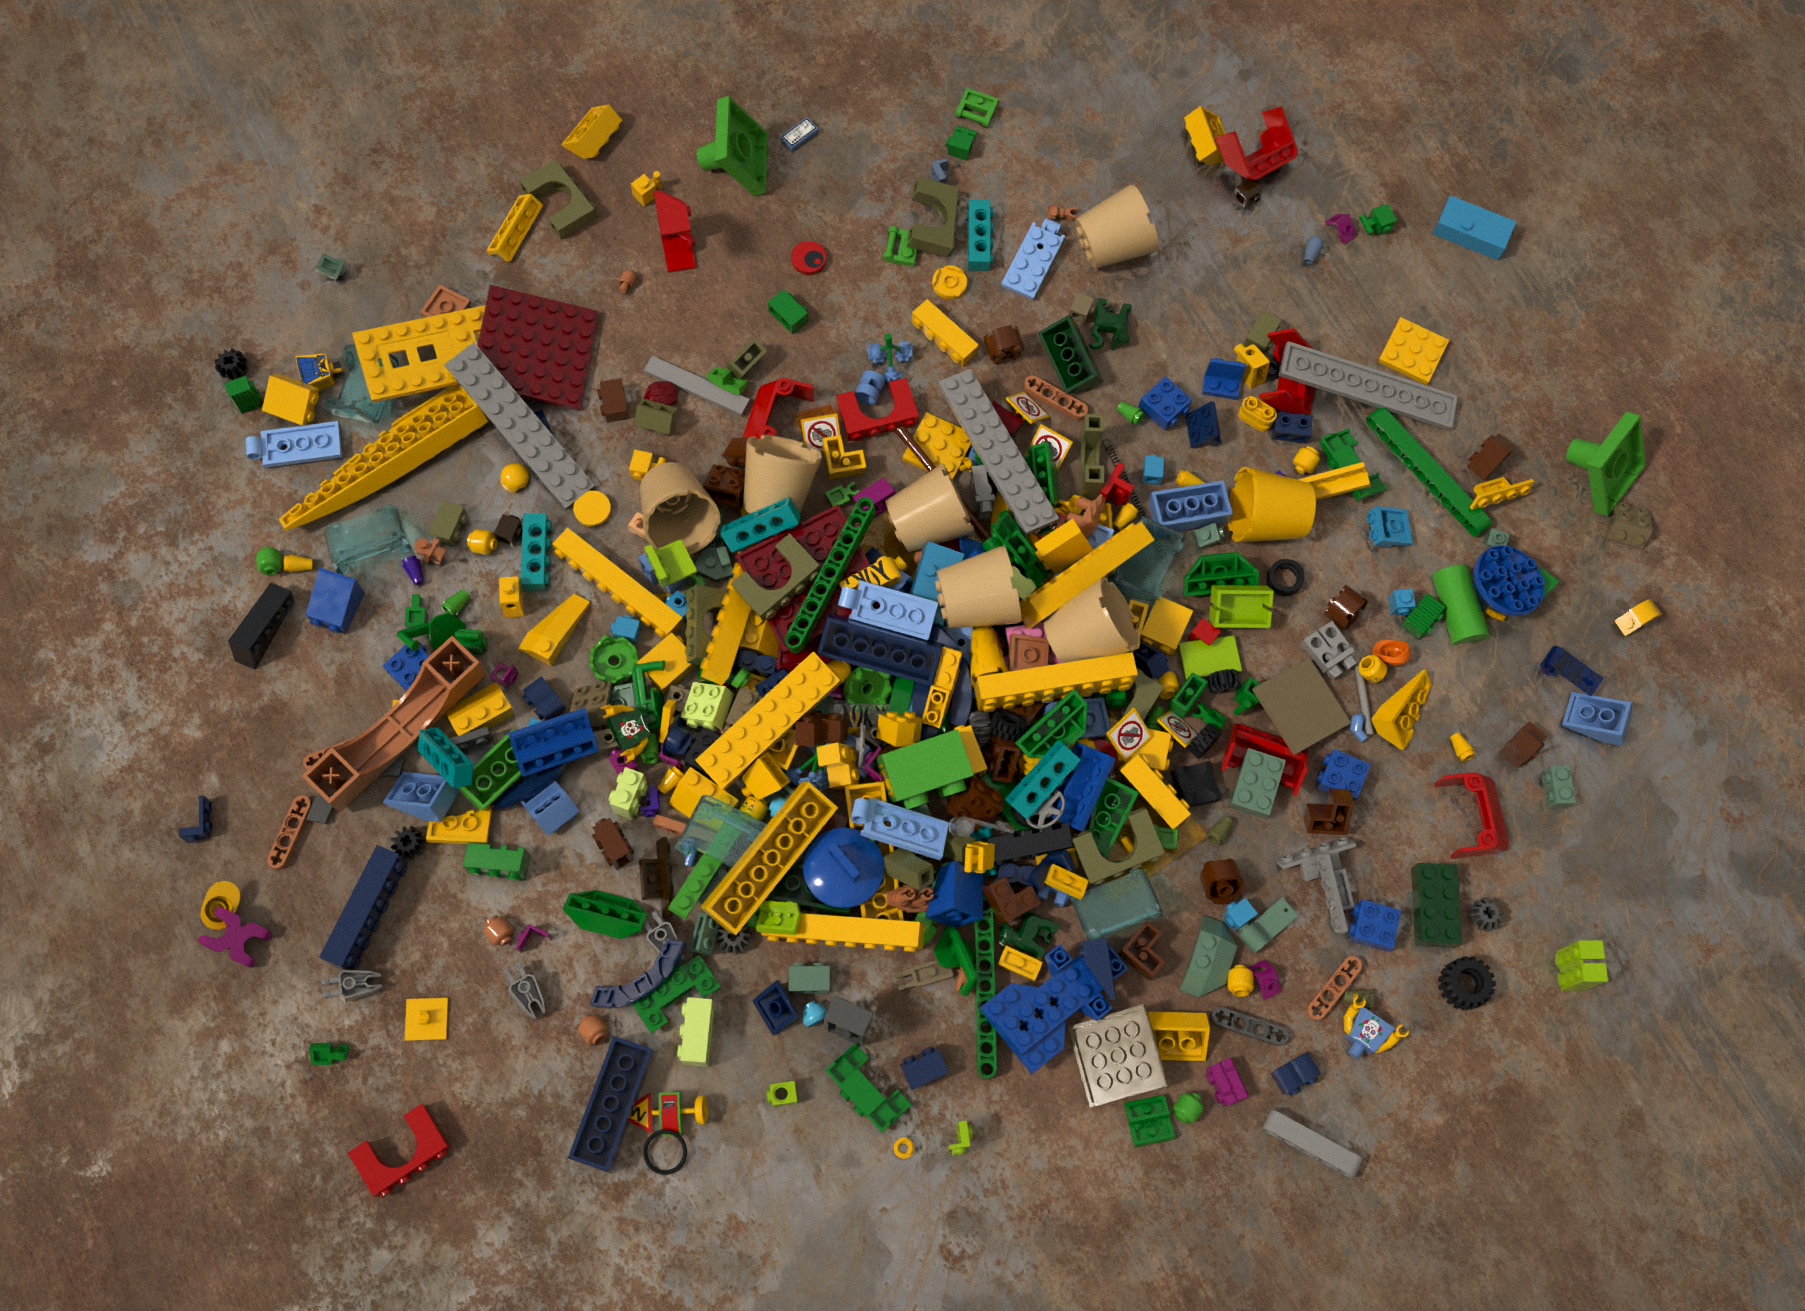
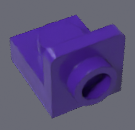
M657 785L649 786V793H646L647 805L650 806L639 807V812L644 817H654L656 814L661 813Z

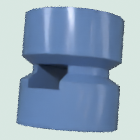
M864 371L860 384H858L855 391L856 398L868 405L876 404L880 395L879 392L884 386L885 378L875 371Z

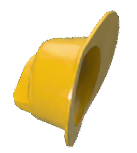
M220 881L209 888L200 913L201 920L206 927L215 930L226 928L225 922L217 918L214 911L217 907H221L236 913L240 902V892L235 884L229 881Z

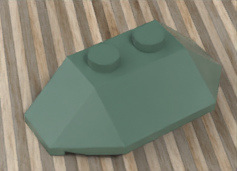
M1204 915L1202 916L1179 991L1199 998L1226 984L1237 945L1223 922Z

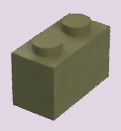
M1262 310L1249 332L1244 346L1248 347L1253 344L1262 353L1265 350L1269 351L1273 342L1267 334L1281 330L1279 327L1281 319Z
M753 338L726 367L737 378L741 379L767 350Z
M643 398L637 404L634 425L644 430L650 429L662 435H670L676 425L678 408Z
M442 500L428 532L431 540L436 538L439 540V543L453 547L455 541L457 542L460 538L462 525H465L468 519L465 508Z

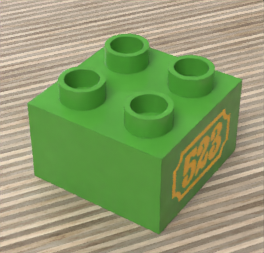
M958 729L882 754L874 759L879 775L884 778L882 782L884 781L888 802L899 801L900 807L906 810L928 803L926 791L936 788L938 797L941 798L966 790L964 778L974 775Z

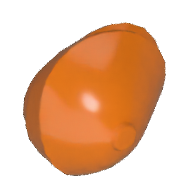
M1381 640L1372 648V654L1378 656L1386 664L1401 666L1410 659L1411 648L1405 641Z

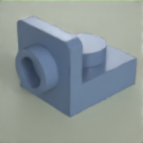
M947 158L938 159L931 163L930 174L934 181L946 184V171L948 170L949 163Z

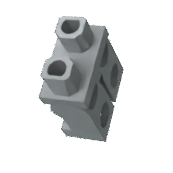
M984 465L971 467L969 483L974 504V514L978 513L980 521L991 520L990 514L993 510L995 497L994 494H991L992 488L989 485L990 475Z
M1333 621L1305 638L1299 644L1303 651L1306 650L1316 666L1320 668L1321 673L1325 674L1327 672L1333 680L1343 673L1338 666L1339 663H1342L1347 670L1357 664L1352 655L1355 652L1354 649L1350 647Z

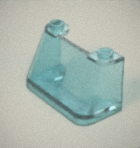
M345 344L342 360L349 367L339 397L328 396L324 401L322 409L330 415L366 423H379L382 420L388 400L371 402L355 344ZM389 354L392 367H400L398 359Z
M390 504L347 521L330 524L324 530L332 566L337 573L342 575L349 573V565L354 567V562L387 550H391L393 553L396 552V548L402 549L403 553L413 550L400 512L396 506Z
M1142 516L1140 522L1142 521L1154 538V541L1120 564L1112 582L1124 596L1154 602L1155 599L1159 601L1162 595L1161 584L1176 551L1180 553L1184 542L1181 541L1184 534Z
M703 795L700 797L675 849L684 855L694 854L698 850L733 867L767 824L714 797Z
M1140 867L1130 870L1128 875L1086 890L1081 900L1073 896L1070 898L1086 940L1098 939L1101 937L1100 935L1105 937L1107 934L1141 921L1145 922L1148 920V917L1156 919L1163 916L1162 907L1145 869L1141 870Z

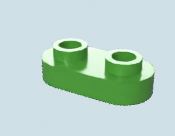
M743 667L731 685L735 688L739 686L743 688L751 677L748 674L750 670Z

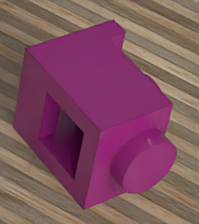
M619 748L610 753L611 757L608 760L617 775L623 772L625 767L638 771L633 760L625 764L627 757L625 755L620 756ZM625 759L624 763H618V761Z

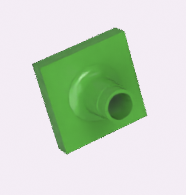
M730 96L717 99L715 141L697 149V160L700 167L704 171L723 168L753 196L766 193L768 132Z
M1626 411L1602 444L1576 438L1571 442L1567 450L1566 460L1568 463L1588 470L1593 507L1596 513L1608 517L1646 466L1641 415Z

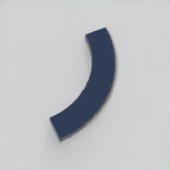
M932 624L928 640L940 643L942 649L946 646L962 651L947 632L936 624ZM963 653L947 721L956 726L965 725L966 727L969 714L972 711L974 688L970 679L971 670Z
M916 682L913 691L912 711L916 713V716L923 718L931 686ZM922 723L921 741L940 734L937 727Z
M569 762L539 771L525 781L509 787L490 805V808L492 810L503 809L515 805L517 801L525 797L526 799L533 797L553 783L565 771L564 767Z
M666 938L660 954L654 961L655 964L647 972L642 973L626 985L612 987L596 986L590 1006L603 1009L620 1008L648 997L665 983L673 973L684 954L687 944Z

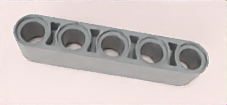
M1270 1110L1262 1127V1130L1349 1178H1355L1363 1161L1355 1153L1275 1110Z

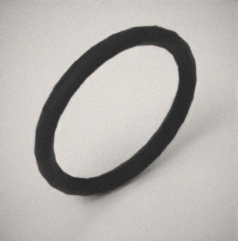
M667 1129L658 1130L650 1135L645 1142L643 1148L644 1160L647 1166L655 1173L661 1175L672 1174L678 1171L686 1161V1143L675 1131ZM661 1134L673 1135L680 1141L683 1148V1156L680 1163L670 1170L657 1169L648 1158L647 1152L650 1142Z

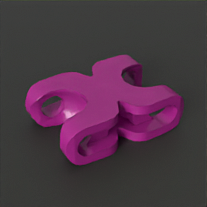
M217 907L214 913L217 918L225 922V934L219 938L202 935L197 941L214 952H222L229 948V956L233 961L253 968L255 960L245 953L244 943L250 937L267 940L271 937V932L255 923H247L241 927V919L237 914Z

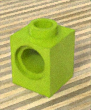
M795 1081L770 1084V1090H766L768 1103L772 1102L773 1107L798 1104ZM779 1089H785L788 1092L784 1100L776 1098V1092Z

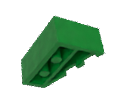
M468 843L463 867L472 875L486 873L491 878L505 876L508 880L518 882L520 879L526 880L531 856L524 847H518V851L508 849V846L497 848L488 844Z

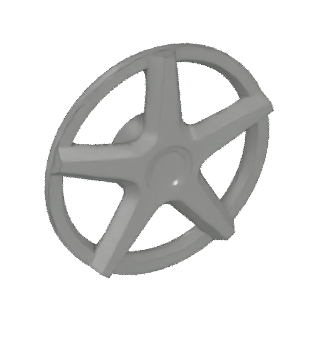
M860 723L859 737L856 738V753H858V767L863 768L866 726Z
M1053 790L1052 794L1054 795L1038 807L1037 812L1034 814H1039L1038 825L1033 824L1030 817L1026 819L1031 827L1036 829L1047 828L1061 817L1065 809V799L1060 791ZM1058 797L1062 800L1061 810L1054 808L1052 805ZM1052 814L1058 815L1053 821L1043 825L1045 818L1050 817Z

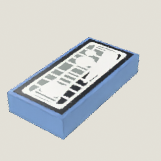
M806 117L781 135V141L793 151L818 132V128Z

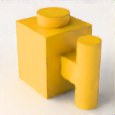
M658 171L653 173V178L651 179L643 174L631 183L633 196L644 207L654 200L653 191L662 188L661 176Z
M634 449L629 467L630 476L637 481H642L650 469L665 463L666 459L659 457L658 463H654L653 453Z
M983 841L968 843L967 847H965L964 871L972 872V869H974L975 873H985L986 870L994 868L995 844Z

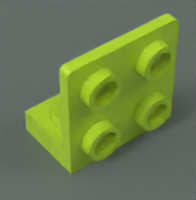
M681 539L656 550L653 549L651 544L644 547L646 557L662 588L697 573Z

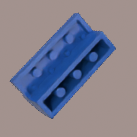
M585 708L508 733L522 777L599 751Z
M1076 741L1071 751L1080 759L1077 768L1065 777L1064 782L1054 790L1060 791L1065 799V809L1058 821L1069 823V826L1083 832L1113 767L1115 758ZM1060 797L1052 804L1054 808L1061 810L1062 800ZM1052 814L1050 817L1055 819L1058 815Z

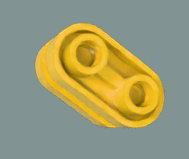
M1249 396L1244 399L1238 416L1243 422L1258 431L1266 432L1271 429L1277 413L1273 407L1256 397Z

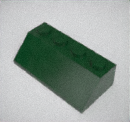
M1070 315L1038 332L1066 394L1088 391L1104 382L1076 321Z

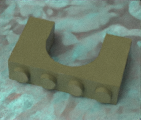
M556 159L519 180L525 194H532L536 199L552 191H562L571 196V201L566 208L549 217L551 228L560 240L597 219L595 214L597 209L593 202H589L586 199L585 192L582 189H578L574 178L567 175L564 165L559 164Z
M918 177L913 184L912 201L935 208L942 217L943 226L935 228L914 222L908 231L907 247L947 257L954 250L956 243L954 236L957 231L955 221L958 217V210L956 209L960 200V195H958L959 187Z
M1085 414L1080 431V496L1092 501L1096 500L1104 485V466L1099 465L1100 445L1104 433V414Z
M790 533L775 545L778 553L792 568L790 580L785 586L777 590L763 589L746 571L731 583L735 592L763 622L773 618L776 611L781 607L787 606L791 598L796 594L802 593L811 581L814 582L821 571L820 565Z
M699 584L688 589L686 594V663L701 665L702 659L707 658L706 648L712 639L704 629V616L706 613L718 614L724 607L721 604L722 600L729 591ZM736 653L735 660H734V663H733L732 668H733L734 666H736V663H737V653Z
M1136 668L1138 675L1132 685L1133 700L1123 717L1132 708H1135L1142 721H1144L1164 686L1161 685L1159 680L1147 677L1142 670Z
M1145 807L1126 814L1134 834V846L1131 852L1124 858L1111 860L1102 856L1089 829L1071 836L1072 843L1090 884H1100L1108 876L1117 877L1122 875L1125 869L1130 867L1131 869L1139 868L1143 865V862L1150 860V862L1156 861L1161 858L1160 855L1164 854L1156 830Z
M948 827L943 856L964 864L965 847H967L968 843L975 842V838ZM898 848L884 857L887 875L919 891L934 882L933 865L922 860V858L927 856Z

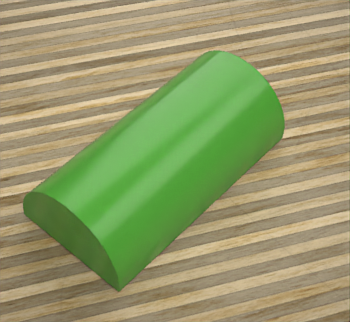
M1465 564L1454 565L1435 572L1432 575L1439 602L1445 606L1442 612L1444 613L1443 616L1452 645L1489 639V630L1469 566Z
M508 734L473 766L472 785L458 788L482 812L522 776Z

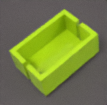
M1212 585L1210 602L1214 605H1210L1209 623L1214 627L1270 628L1272 611L1267 607L1272 608L1274 591L1268 586Z
M1579 940L1556 951L1555 963L1558 965V969H1560L1557 981L1561 986V991H1586L1608 982L1606 963H1584L1583 961L1605 959L1603 940Z

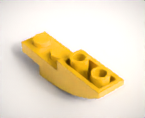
M946 646L943 647L934 682L929 691L922 723L941 728L956 685L963 651Z

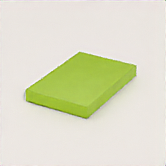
M1234 635L1216 638L1210 646L1201 640L1178 644L1185 681L1191 673H1195L1201 678H1208L1211 673L1220 670L1234 669L1239 673L1242 672Z

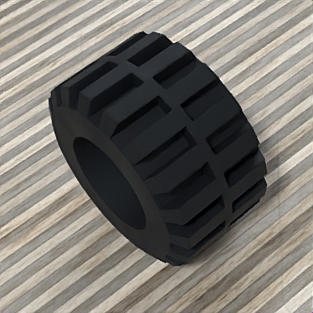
M1464 956L1450 962L1440 972L1442 976L1438 978V981L1441 982V985L1438 987L1439 990H1443L1441 996L1448 999L1446 1002L1449 1005L1453 1003V1008L1472 1010L1486 1004L1485 1002L1492 998L1490 995L1495 992V989L1492 987L1496 986V981H1492V978L1495 976L1494 973L1488 971L1491 969L1488 965H1483L1484 961L1481 959L1476 961V957L1468 958V956ZM1460 973H1466L1474 980L1475 991L1473 994H1468L1460 988L1458 983Z

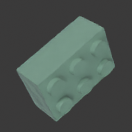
M1248 748L1244 752L1228 807L1263 819L1269 817L1286 760Z

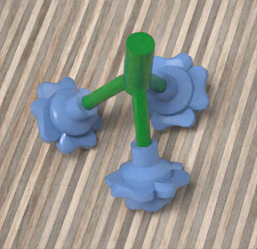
M888 333L884 336V346H881L880 343H871L869 348H867L868 358L873 360L875 364L884 362V359L887 358L885 349H887L888 371L882 374L886 384L902 378V373L896 371L892 363L891 350H896L895 358H898L899 362H908L909 358L913 357L914 346L909 341H901L899 346L892 344V335Z
M821 742L820 744L817 745V747H818V746L826 745V743H825V742ZM817 748L814 756L801 767L792 768L790 766L788 770H785L784 774L791 781L788 784H795L797 786L801 782H810L818 790L829 788L826 769L819 767V776L816 774L818 766ZM814 761L812 771L809 772L808 777L801 778L800 775L804 772V769Z

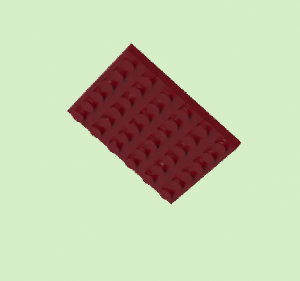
M490 285L477 346L521 398L580 411L599 311Z
M839 504L799 523L795 528L787 529L735 556L743 572L746 571L761 588L777 590L785 586L790 580L792 568L778 553L775 545L790 533L822 569L847 520ZM848 539L844 544H850L853 540ZM860 545L840 582L870 566ZM838 556L835 560L841 561L844 556ZM830 572L827 577L832 578L835 573ZM812 581L802 593L796 594L791 598L787 606L778 609L775 616L768 620L784 654L790 652L785 643V637L814 584ZM838 584L808 643L821 637L828 613L849 618L852 609L838 605L842 591L840 584ZM826 589L819 590L818 594H824ZM877 601L874 602L872 605L873 608H879L880 603ZM811 606L809 611H815L818 606ZM802 623L800 628H806L809 623ZM793 640L791 645H797L800 640Z

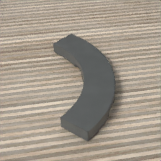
M399 757L377 778L399 777L403 770L405 758ZM318 793L309 809L306 820L328 824L334 807Z

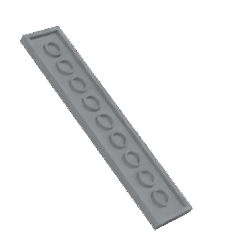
M1289 341L1285 344L1279 371L1280 377L1377 408H1385L1390 412L1446 430L1452 428L1457 395Z
M474 342L444 364L445 368L565 510L574 504L579 497L595 487L588 476Z
M968 369L938 381L937 386L1024 535H1029L1057 523L1059 517L972 370Z

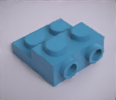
M1376 506L1368 511L1366 521L1370 523L1371 531L1369 538L1373 541V546L1389 548L1392 545L1410 546L1413 544L1407 509Z

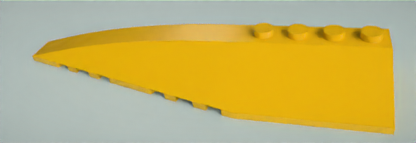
M460 384L449 386L395 420L391 424L392 428L387 432L383 430L378 435L380 438L374 443L369 442L361 454H355L333 473L334 477L329 481L325 479L320 484L321 488L315 493L310 492L305 496L306 498L302 504L297 503L280 517L279 521L285 531H288L346 507L392 483L427 460L434 458L441 451L451 447L452 444L465 438L474 430L481 428L488 420Z

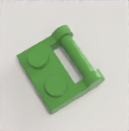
M966 88L955 116L960 118L962 116L982 123L985 127H989L999 99ZM966 107L981 112L983 114H986V116L983 117L981 115L964 110V108Z
M895 226L889 227L887 249L883 255L884 261L914 267L917 249L907 247L909 230L899 229ZM896 237L901 238L898 255L893 254Z

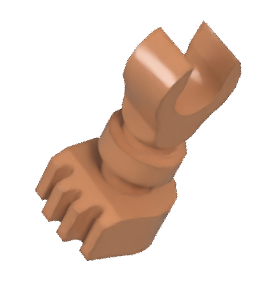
M1049 205L1047 218L1054 221L1056 216H1058V218L1064 217L1069 221H1075V218L1078 216L1071 213H1077L1078 209L1076 207L1057 209L1056 205Z

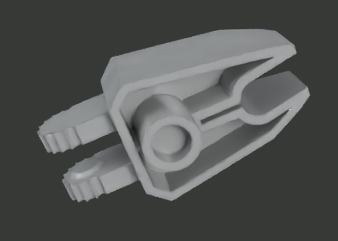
M654 911L652 917L659 926L652 930L648 920H645L644 926L648 931L646 938L648 943L660 954L666 938L678 941V938L671 923L663 922L657 912Z
M517 962L514 965L516 971L521 976L519 980L515 981L512 973L507 968L503 970L510 984L508 994L521 1010L534 1020L536 1016L530 1004L535 1003L541 1013L544 1014V1000L535 976L526 974L521 964Z
M342 970L338 977L321 980V985L323 986L338 984L339 990L322 993V998L339 997L345 1003L372 995L382 989V984L368 985L366 982L381 979V974L372 971Z

